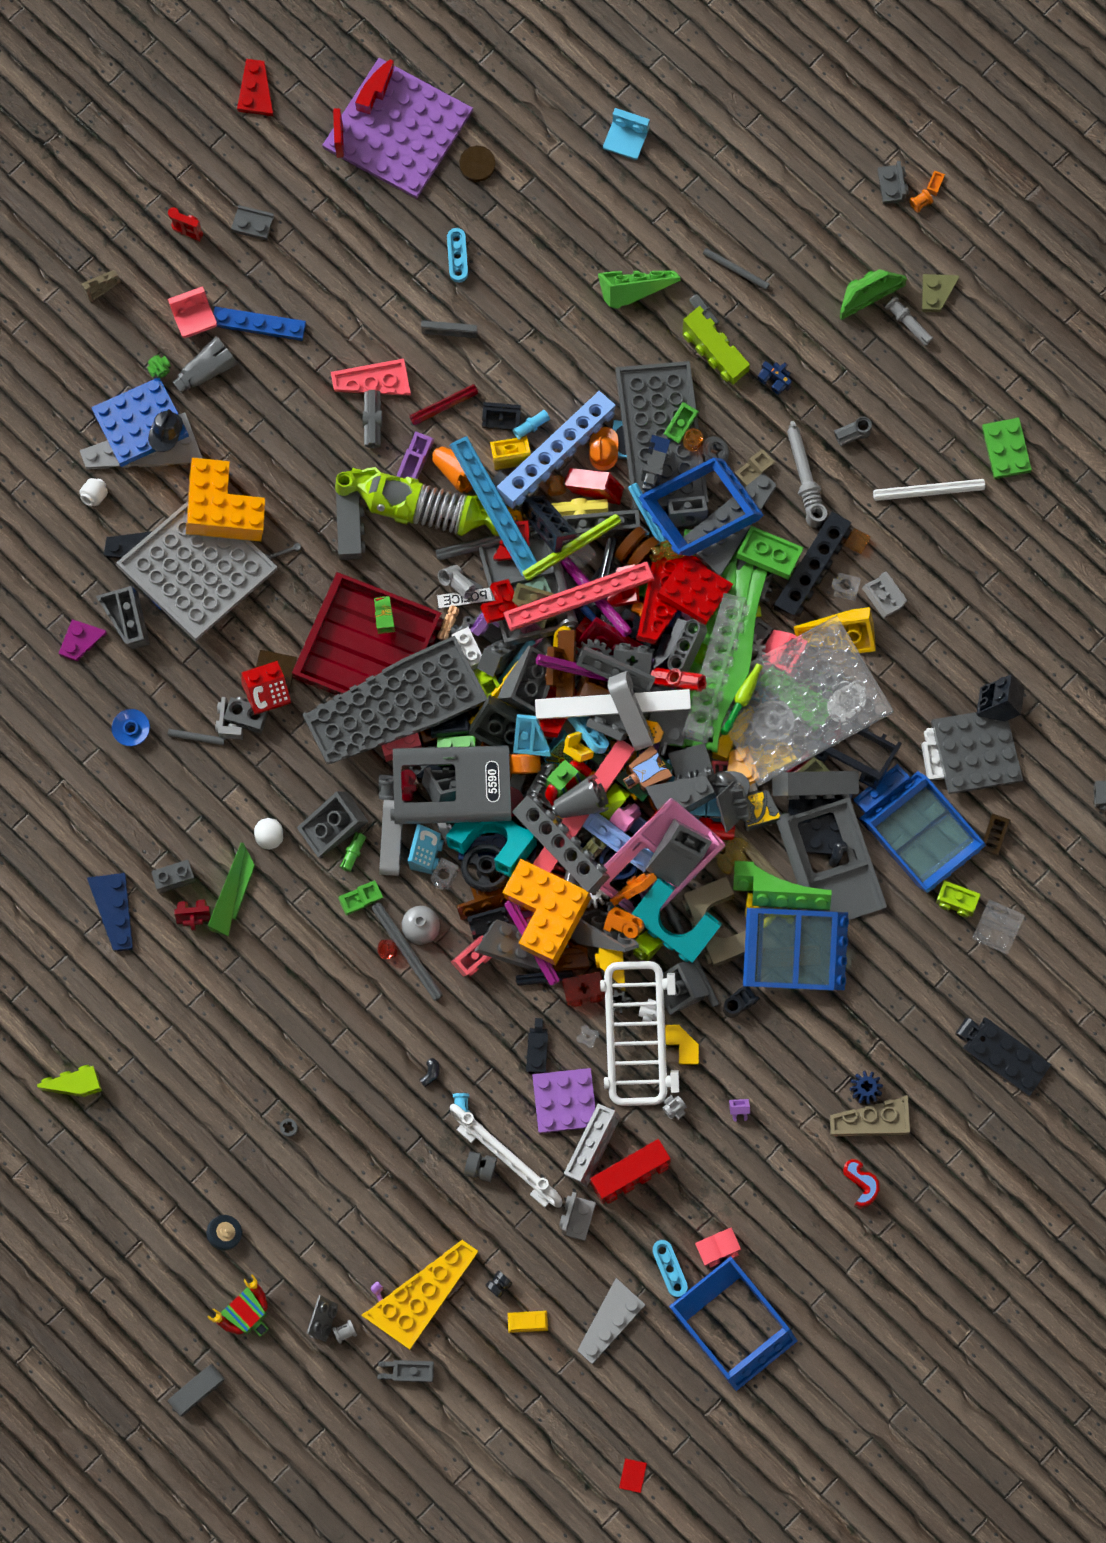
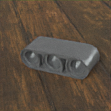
M694 619L688 620L685 623L668 659L670 670L677 668V663L680 660L682 664L677 669L683 672L690 670L707 633L705 624ZM698 625L697 632L693 633L694 627ZM690 643L689 649L685 651L686 644Z
M211 1364L168 1400V1403L182 1417L222 1384L225 1378Z

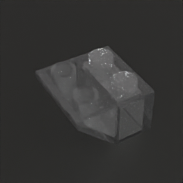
M989 899L972 939L1008 955L1025 915Z

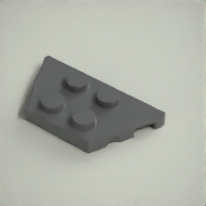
M495 920L489 927V931L483 936L481 943L475 948L476 953L536 972L542 971L534 956L521 949L519 941L522 935L516 925Z

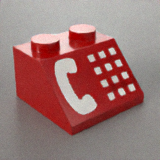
M278 661L241 672L242 686L255 715L291 703L286 681Z

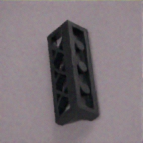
M544 495L526 497L522 504L521 514L529 521V524L554 553L562 551L564 540L577 538V533Z

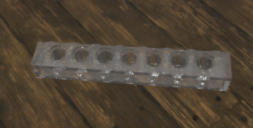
M723 594L700 674L706 676L707 685L701 692H694L691 710H689L683 730L685 739L707 744L709 737L712 738L714 726L712 725L714 720L718 719V704L723 701L724 685L727 686L729 681L728 670L734 664L733 653L739 647L738 636L744 630L743 619L749 613V605H747L745 597ZM730 615H736V616H737V617L734 618V619H729V618H728ZM725 632H731V633H732V634L729 635V636H724V635H723ZM720 649L727 650L725 653H718ZM716 666L722 667L718 671L713 670ZM709 684H717L714 688L708 687ZM705 701L712 702L710 705H703ZM701 718L707 719L704 723L697 722Z

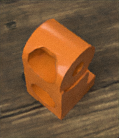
M614 907L608 912L603 929L608 932L615 929L623 932L628 938H635L644 930V922L639 917Z

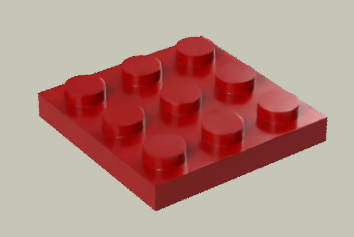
M684 555L658 591L656 597L706 626L731 590L733 583Z

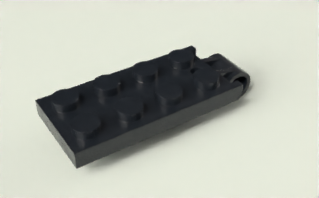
M966 1017L955 1032L960 1039L967 1042L962 1048L966 1053L1028 1097L1052 1065L986 1017L982 1019L980 1025ZM981 1037H984V1042L980 1040Z

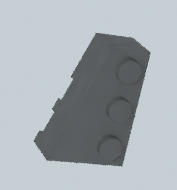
M129 586L96 596L128 647L136 649L150 644L139 594L134 587Z
M706 775L645 787L657 810L672 798L688 812H691L717 797Z

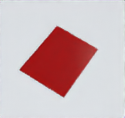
M625 1458L619 1488L641 1493L647 1463Z

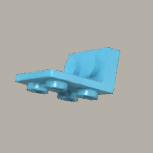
M615 108L613 122L603 149L637 160L650 129V119Z

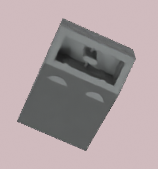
M673 819L645 870L679 887L703 859L712 841L704 834Z

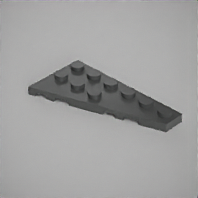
M762 473L748 484L745 490L758 508L762 510L775 491L776 484L767 475ZM732 497L683 538L689 544L745 515V512L735 498ZM753 524L699 551L694 556L709 570L722 577L724 570L730 564L732 557L738 551Z

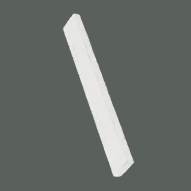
M689 689L634 693L643 713L691 710ZM611 695L535 699L537 719L619 714Z

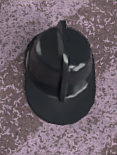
M170 409L158 413L149 432V445L158 452L171 450L176 445L183 428L182 418Z

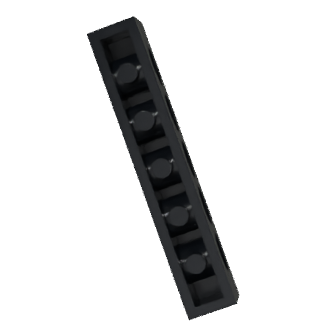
M833 511L831 512L774 604L775 611L794 621L796 616H801L805 609L803 607L805 601L809 602L814 594L813 588L815 585L819 586L822 582L824 570L828 571L833 563L831 559L834 554L838 555L843 547L842 541L844 538L847 540L851 535L852 529L850 528L852 522ZM835 533L838 535V538L831 539L829 534ZM825 548L829 553L823 555L819 550ZM817 564L819 569L812 570L809 566ZM806 579L810 582V584L804 586L800 583V581ZM797 595L800 597V600L793 601L790 597Z

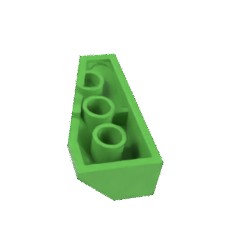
M622 271L598 273L604 301L611 308H621L624 305H629L680 281V276L675 271H651L649 274L640 273V271H633V274H622Z

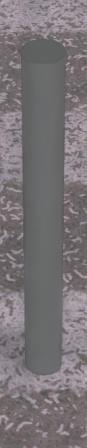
M705 248L703 255L765 290L769 288L770 284Z

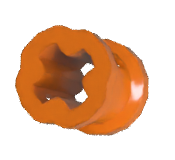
M923 189L921 194L915 198L911 197L909 203L914 211L919 213L921 208L933 203V198L926 189Z

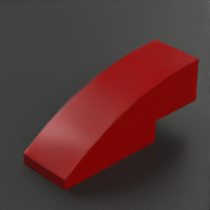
M390 59L384 63L364 84L355 102L357 111L371 114L375 100L384 99L395 69L394 60Z

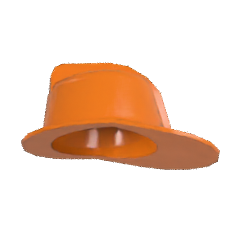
M602 427L596 434L593 433L589 442L590 462L594 468L602 471L611 469L618 460V435L610 427Z

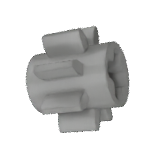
M670 1095L664 1100L666 1105L663 1107V1110L670 1119L676 1117L679 1120L685 1115L684 1109L687 1106L679 1096L673 1098Z

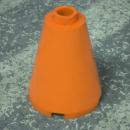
M443 446L436 448L432 453L433 463L458 492L462 494L463 491L466 493L470 492L473 487L453 451Z

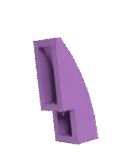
M415 431L409 449L406 450L397 477L406 478L408 476L418 479L434 443V438Z

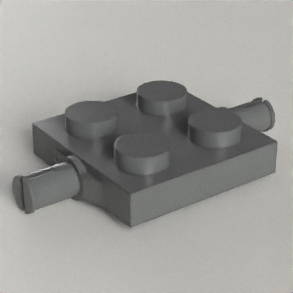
M692 709L651 712L649 721L658 722L664 731L659 744L658 754L665 756L667 744L683 746Z

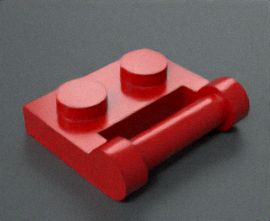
M175 207L170 208L168 216L172 220L171 226L173 231L201 241L203 233L198 219L192 215L186 216L179 213Z

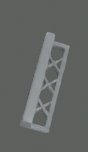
M597 1104L564 1172L565 1176L578 1181L582 1186H588L590 1178L593 1176L621 1118L615 1110Z

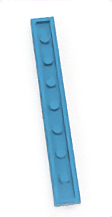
M467 436L463 437L449 446L523 576L522 572L537 563L470 440Z

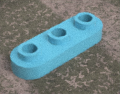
M453 228L447 234L449 274L454 282H463L468 277L466 236L462 229ZM458 237L460 240L454 241L453 239ZM455 255H460L461 257L456 259ZM461 272L462 275L457 276L456 273Z
M589 716L568 717L569 722L577 732L582 733V739L594 753L602 754L606 751L609 742L603 733L586 726L590 718Z
M659 1240L653 1246L654 1258L670 1295L677 1298L681 1297L687 1292V1282L671 1244L666 1240ZM663 1247L666 1249V1253L660 1254L658 1250ZM667 1266H672L674 1271L671 1273L667 1272ZM679 1284L681 1290L675 1291L674 1285Z

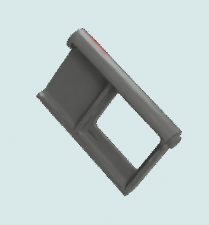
M534 531V537L530 538V550L536 561L539 562L553 553V551L540 535ZM499 546L490 548L478 547L489 588L494 582L509 579L514 590L517 583L525 585L539 577L545 576L552 593L557 594L568 590L561 561L531 580H526L519 572L513 560L494 561L493 556L496 554ZM490 589L492 599H493V601H496L495 598H494V595H493V593H492V591H491V589ZM574 609L556 615L558 622L556 626L525 634L521 632L520 628L510 632L506 619L499 621L506 645H516L553 636L561 626H567L571 630H576L579 624Z
M850 797L791 816L790 813L779 816L780 820L776 822L797 884L811 888L832 890L830 910H806L848 912V918L851 920L887 907ZM827 813H833L842 840L848 846L846 852L849 862L823 872L814 873L798 829V823ZM808 916L813 931L832 926V917Z

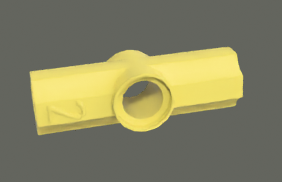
M576 498L571 500V502L551 503L562 517L608 512L607 499L587 500L585 498Z

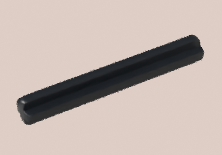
M609 537L607 539L598 579L611 574L618 544L617 538ZM593 602L592 607L595 609H599Z

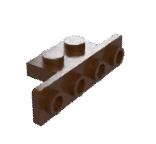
M576 630L558 631V647H547L546 656L576 663ZM547 668L545 674L546 685L556 688V698L574 697L575 674Z
M502 876L493 878L490 880V882L494 883L498 881ZM508 881L498 890L491 892H481L470 887L474 900L457 905L460 919L465 920L469 916L504 907L505 903L509 900L505 899L502 892Z

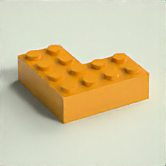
M192 458L186 534L261 542L264 527L265 498L228 494L230 461Z
M520 859L502 892L505 899L534 912L519 941V945L522 950L556 966L592 897L585 889Z

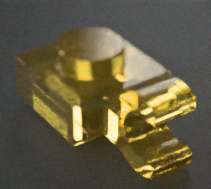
M666 540L662 541L659 547L652 548L653 554L649 557L652 562H657L663 557H666L667 560L684 557V555L676 554L672 550L670 542Z

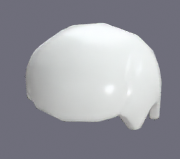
M266 818L260 820L254 829L255 841L264 849L277 848L283 841L282 825L276 819Z

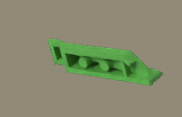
M240 843L208 924L210 931L229 936L232 919L236 920L255 868L244 843Z

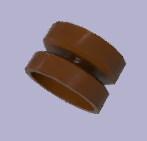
M639 526L621 543L615 553V558L621 563L628 562L627 566L639 565L644 562L649 564L652 561L654 549H660L662 542L656 537L649 538V531L643 526Z

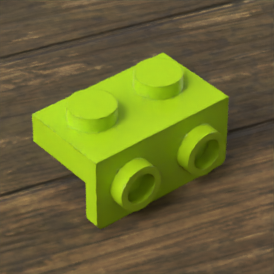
M944 880L936 904H939V907L944 910H955L960 916L972 917L980 894Z

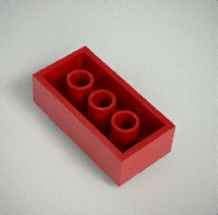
M657 1139L591 1177L590 1184L601 1203L607 1202V1204H610L617 1200V1196L622 1192L627 1194L635 1189L634 1186L640 1182L645 1184L650 1181L653 1174L658 1172L660 1175L667 1171L671 1158L660 1140Z

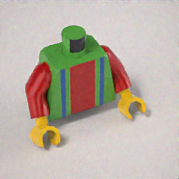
M564 760L546 780V799L553 806L556 799L582 782L586 777L594 775L595 771L592 772V769L584 762L574 760L568 763Z
M251 1275L253 1282L247 1283L244 1279L247 1288L221 1313L216 1309H212L216 1312L214 1318L207 1317L212 1322H216L226 1332L240 1335L242 1333L248 1334L254 1330L261 1337L269 1329L262 1322L267 1316L268 1305L266 1294L260 1285L257 1284L255 1276Z

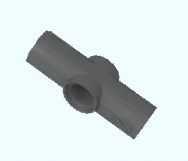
M368 390L364 392V445L368 448L381 447V393L376 390Z

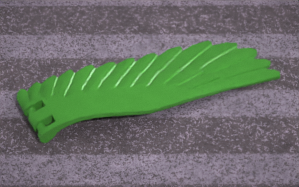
M733 562L724 570L722 577L733 583V586L706 624V636L688 671L705 675L707 685L701 692L690 691L692 713L683 746L669 744L670 746L686 748L705 743L707 750L718 753L719 737L724 719L737 691L749 675L756 614L767 570L759 567L754 570L753 565L750 563H745L740 570H737L736 564ZM698 625L694 627L695 630L693 633L697 632ZM694 734V740L687 739V735ZM707 735L713 736V743L706 742Z

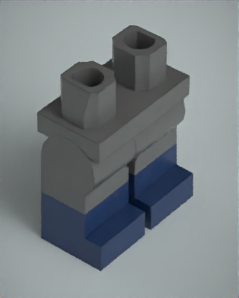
M652 435L648 453L652 455L648 458L641 477V481H644L643 491L648 492L655 485L659 486L670 444L669 439Z

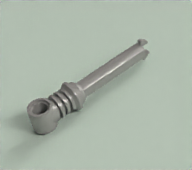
M790 421L791 425L788 426L787 433L802 484L798 494L803 499L807 524L813 528H818L824 523L827 516V509L823 506L821 500V486L813 481L799 427H796L794 421ZM813 513L819 514L821 518H815Z

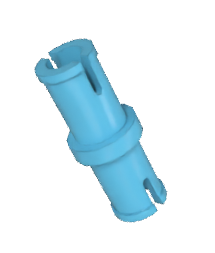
M542 410L539 414L532 418H527L526 422L514 428L513 433L517 439H521V437L531 431L535 432L537 427L549 421L550 417L545 410Z

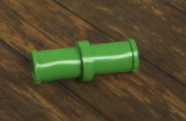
M355 832L350 846L345 850L346 855L340 865L341 869L351 872L356 858L361 854L360 850L367 838L365 835Z

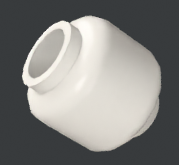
M88 479L80 489V498L88 506L99 505L108 494L106 483L101 479Z

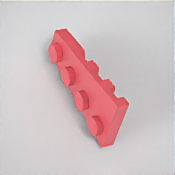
M404 358L331 372L334 392L364 393L368 390L380 391L381 394L411 395Z

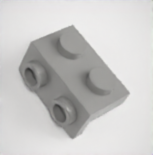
M883 572L879 578L862 587L883 618L899 611L907 602L904 594L899 590L887 572Z

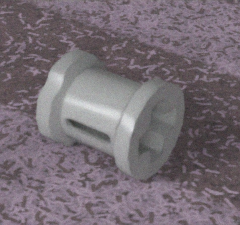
M348 1320L342 1326L332 1328L339 1344L342 1343V1340L351 1336H357L351 1320Z

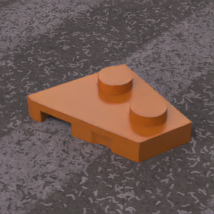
M643 873L638 877H631L626 881L627 885L614 895L610 901L616 906L624 898L627 900L645 891L657 880V877L654 873L647 875Z

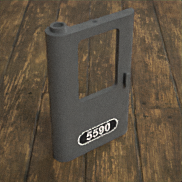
M509 745L393 749L394 809H390L391 821H395V824L511 821ZM454 765L456 800L453 802L404 803L402 801L401 768L403 766Z

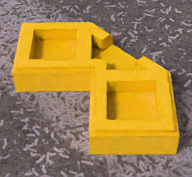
M665 1025L666 1045H679V1065H698L699 1044L680 1025Z

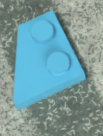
M517 714L513 753L551 756L550 747L536 716Z

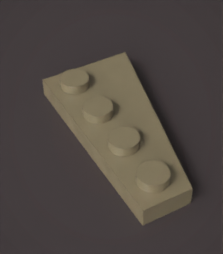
M908 1095L876 1105L871 1104L865 1106V1108L852 1109L830 1115L831 1136L909 1135Z

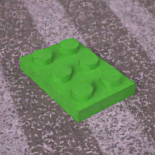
M1014 418L982 424L994 479L1030 473L1032 469L1020 419Z
M751 526L736 558L789 580L804 547Z

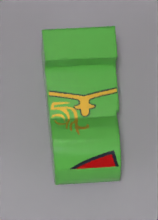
M390 597L374 598L378 634L395 632Z

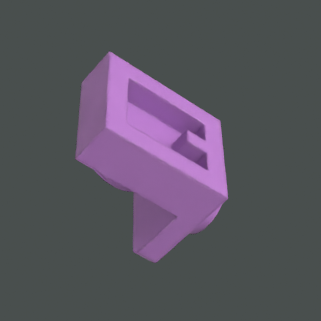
M483 613L479 615L470 627V631L477 636L484 634L489 627ZM498 622L492 623L497 627L500 626Z

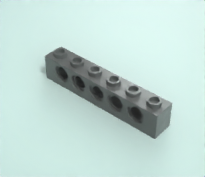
M527 795L512 813L587 892L595 894L610 878L606 873L607 869L601 863L597 864L593 859L594 855L589 850H584L580 846L582 844L581 841L568 833L569 829L563 823L559 824L555 819L557 816L551 810H546L543 807L544 802L539 797ZM539 812V819L535 821V814ZM551 825L552 831L548 834L547 829ZM564 838V846L560 847V841ZM577 852V858L573 861L572 856ZM589 865L590 871L588 874H586L585 868Z

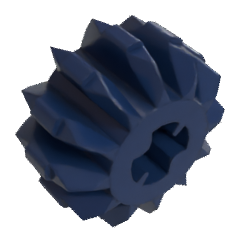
M863 1071V1077L857 1073L855 1075L857 1080H851L850 1083L854 1086L850 1087L849 1090L856 1092L852 1096L853 1099L858 1096L860 1097L858 1103L861 1104L863 1099H866V1104L869 1105L870 1098L876 1102L877 1097L875 1095H882V1092L878 1089L883 1088V1084H876L880 1081V1077L873 1079L874 1072H871L868 1077L867 1072ZM864 1084L871 1087L868 1092L861 1088Z

